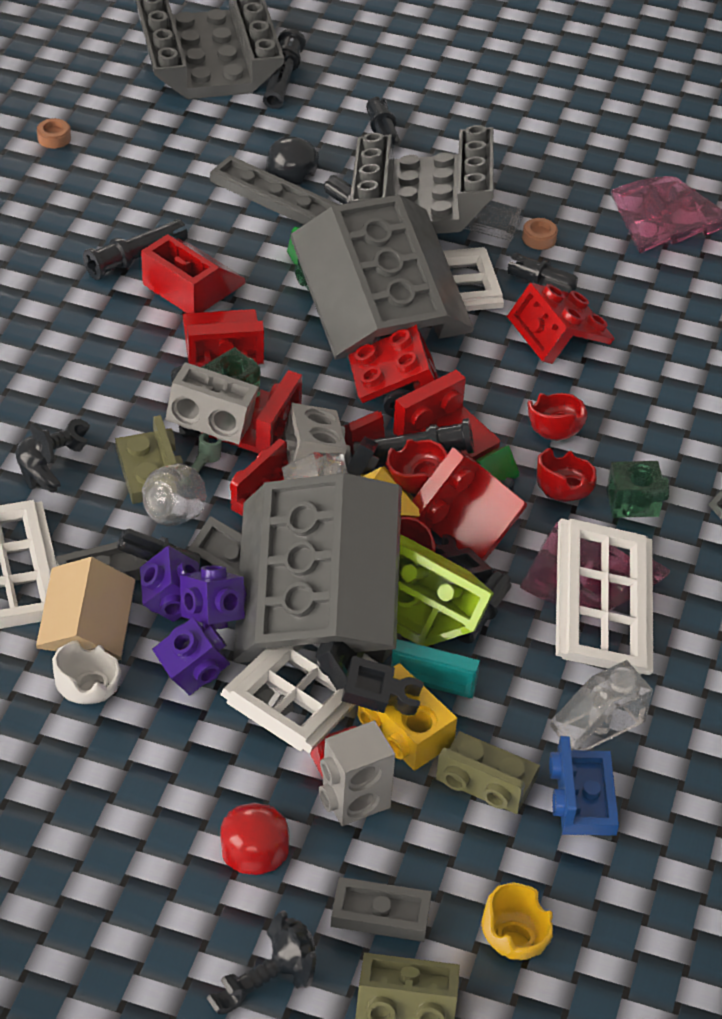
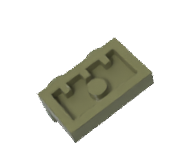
M161 415L153 416V432L115 438L116 452L132 504L179 496V479L185 478L184 465L181 455L174 456L173 451L176 450L173 430L172 428L165 429Z
M459 731L450 748H443L439 754L436 780L445 783L453 790L464 791L485 800L495 808L505 809L518 814L539 775L540 765Z
M364 953L355 1019H455L460 964Z

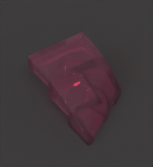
M677 177L648 178L611 190V196L639 253L667 241H670L673 245L701 232L706 236L722 229V209Z
M558 522L549 531L520 585L521 589L553 604H557ZM580 539V567L601 571V543H590L587 540ZM609 545V573L630 578V556ZM652 559L653 585L664 580L669 575L670 570ZM580 576V606L601 610V580ZM609 582V611L630 599L629 586Z

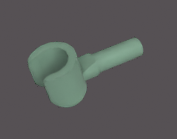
M205 433L200 434L198 456L185 474L184 479L187 482L191 483L206 463L217 462L220 459L222 440L218 439L216 443H208L209 435Z

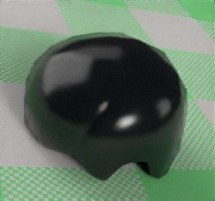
M300 137L281 138L275 141L269 149L266 172L295 185L301 184L308 173H310V176L315 175L318 167L319 153L309 141Z

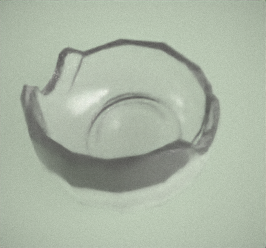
M175 463L154 470L148 475L141 490L143 507L150 518L157 524L165 525L166 527L181 525L198 517L203 511L207 497L204 481L194 468L182 463Z

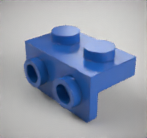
M560 736L557 752H550L549 775L550 779H557L558 789L553 790L552 809L553 816H561L562 835L617 836L619 820L611 751L571 750L570 736Z

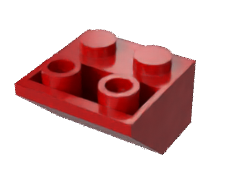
M168 234L141 251L143 285L186 313L204 312L245 284V278L197 247Z

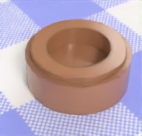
M57 118L42 121L37 126L39 144L52 149L66 146L71 141L70 125L66 121Z
M533 218L524 224L522 240L530 248L537 250L549 249L556 244L558 228L548 219Z

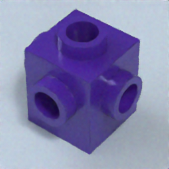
M169 545L140 567L143 606L172 622L178 620L181 617L180 574L200 572L199 563Z
M219 565L201 567V572L180 574L181 617L188 619L193 617L197 622H201L202 627L205 629L210 625L215 629H224L228 627L229 621L245 619L244 602L247 593L243 576L228 573L227 567Z
M193 617L186 623L176 627L167 638L152 648L170 678L189 696L204 684L215 680L220 672L230 665V662L221 650L227 645L212 625L205 629Z

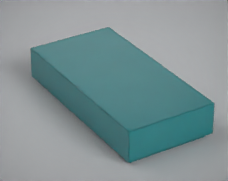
M397 639L396 649L392 650L391 667L400 663L416 679L421 680L425 687L473 699L477 686L480 660Z

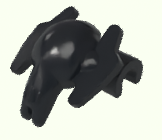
M74 419L69 422L63 431L51 435L48 430H42L37 423L30 425L32 435L18 443L16 450L17 463L30 489L36 488L37 481L38 484L49 492H57V487H60L61 483L47 466V464L54 462L53 450L67 446L73 451L81 452L88 440L84 438V435L89 430L90 424L81 419Z
M286 911L279 912L271 921L267 930V935L272 942V959L265 960L263 965L259 964L255 967V970L251 969L248 971V974L245 973L239 977L235 974L224 976L221 982L226 989L217 994H209L207 997L215 1012L222 1015L233 1011L242 1004L249 993L255 991L254 988L258 989L263 986V983H268L270 978L274 979L278 976L279 972L294 975L293 984L297 989L302 986L306 988L311 985L315 974L316 953L315 941L307 926L300 920L288 918Z

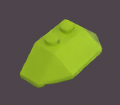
M400 534L397 633L418 645L427 647L476 631L494 593L467 569Z

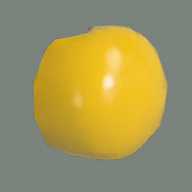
M511 882L498 885L489 895L485 904L481 926L486 940L499 954L508 959L521 961L541 955L550 944L553 937V923L551 922L553 913L551 910L545 911L538 901V891L535 888Z

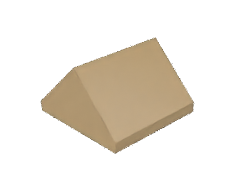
M93 557L53 567L51 569L36 644L37 649L57 651L58 648L77 640L83 649L93 650L98 645H101L105 652L117 660H122L136 583L135 579Z

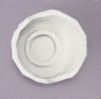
M71 641L58 648L52 659L57 690L68 701L78 704H96L106 701L118 689L121 681V669L118 660L105 652L101 645H98L93 650H86L80 646L79 641Z

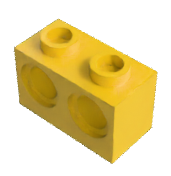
M400 663L394 666V679L415 678ZM424 686L419 696L406 694L410 699L420 701L415 715L402 714L396 710L394 705L389 703L384 713L358 706L357 714L362 725L375 720L395 752V758L403 759L414 771L438 756L443 748H450L455 739L457 717Z

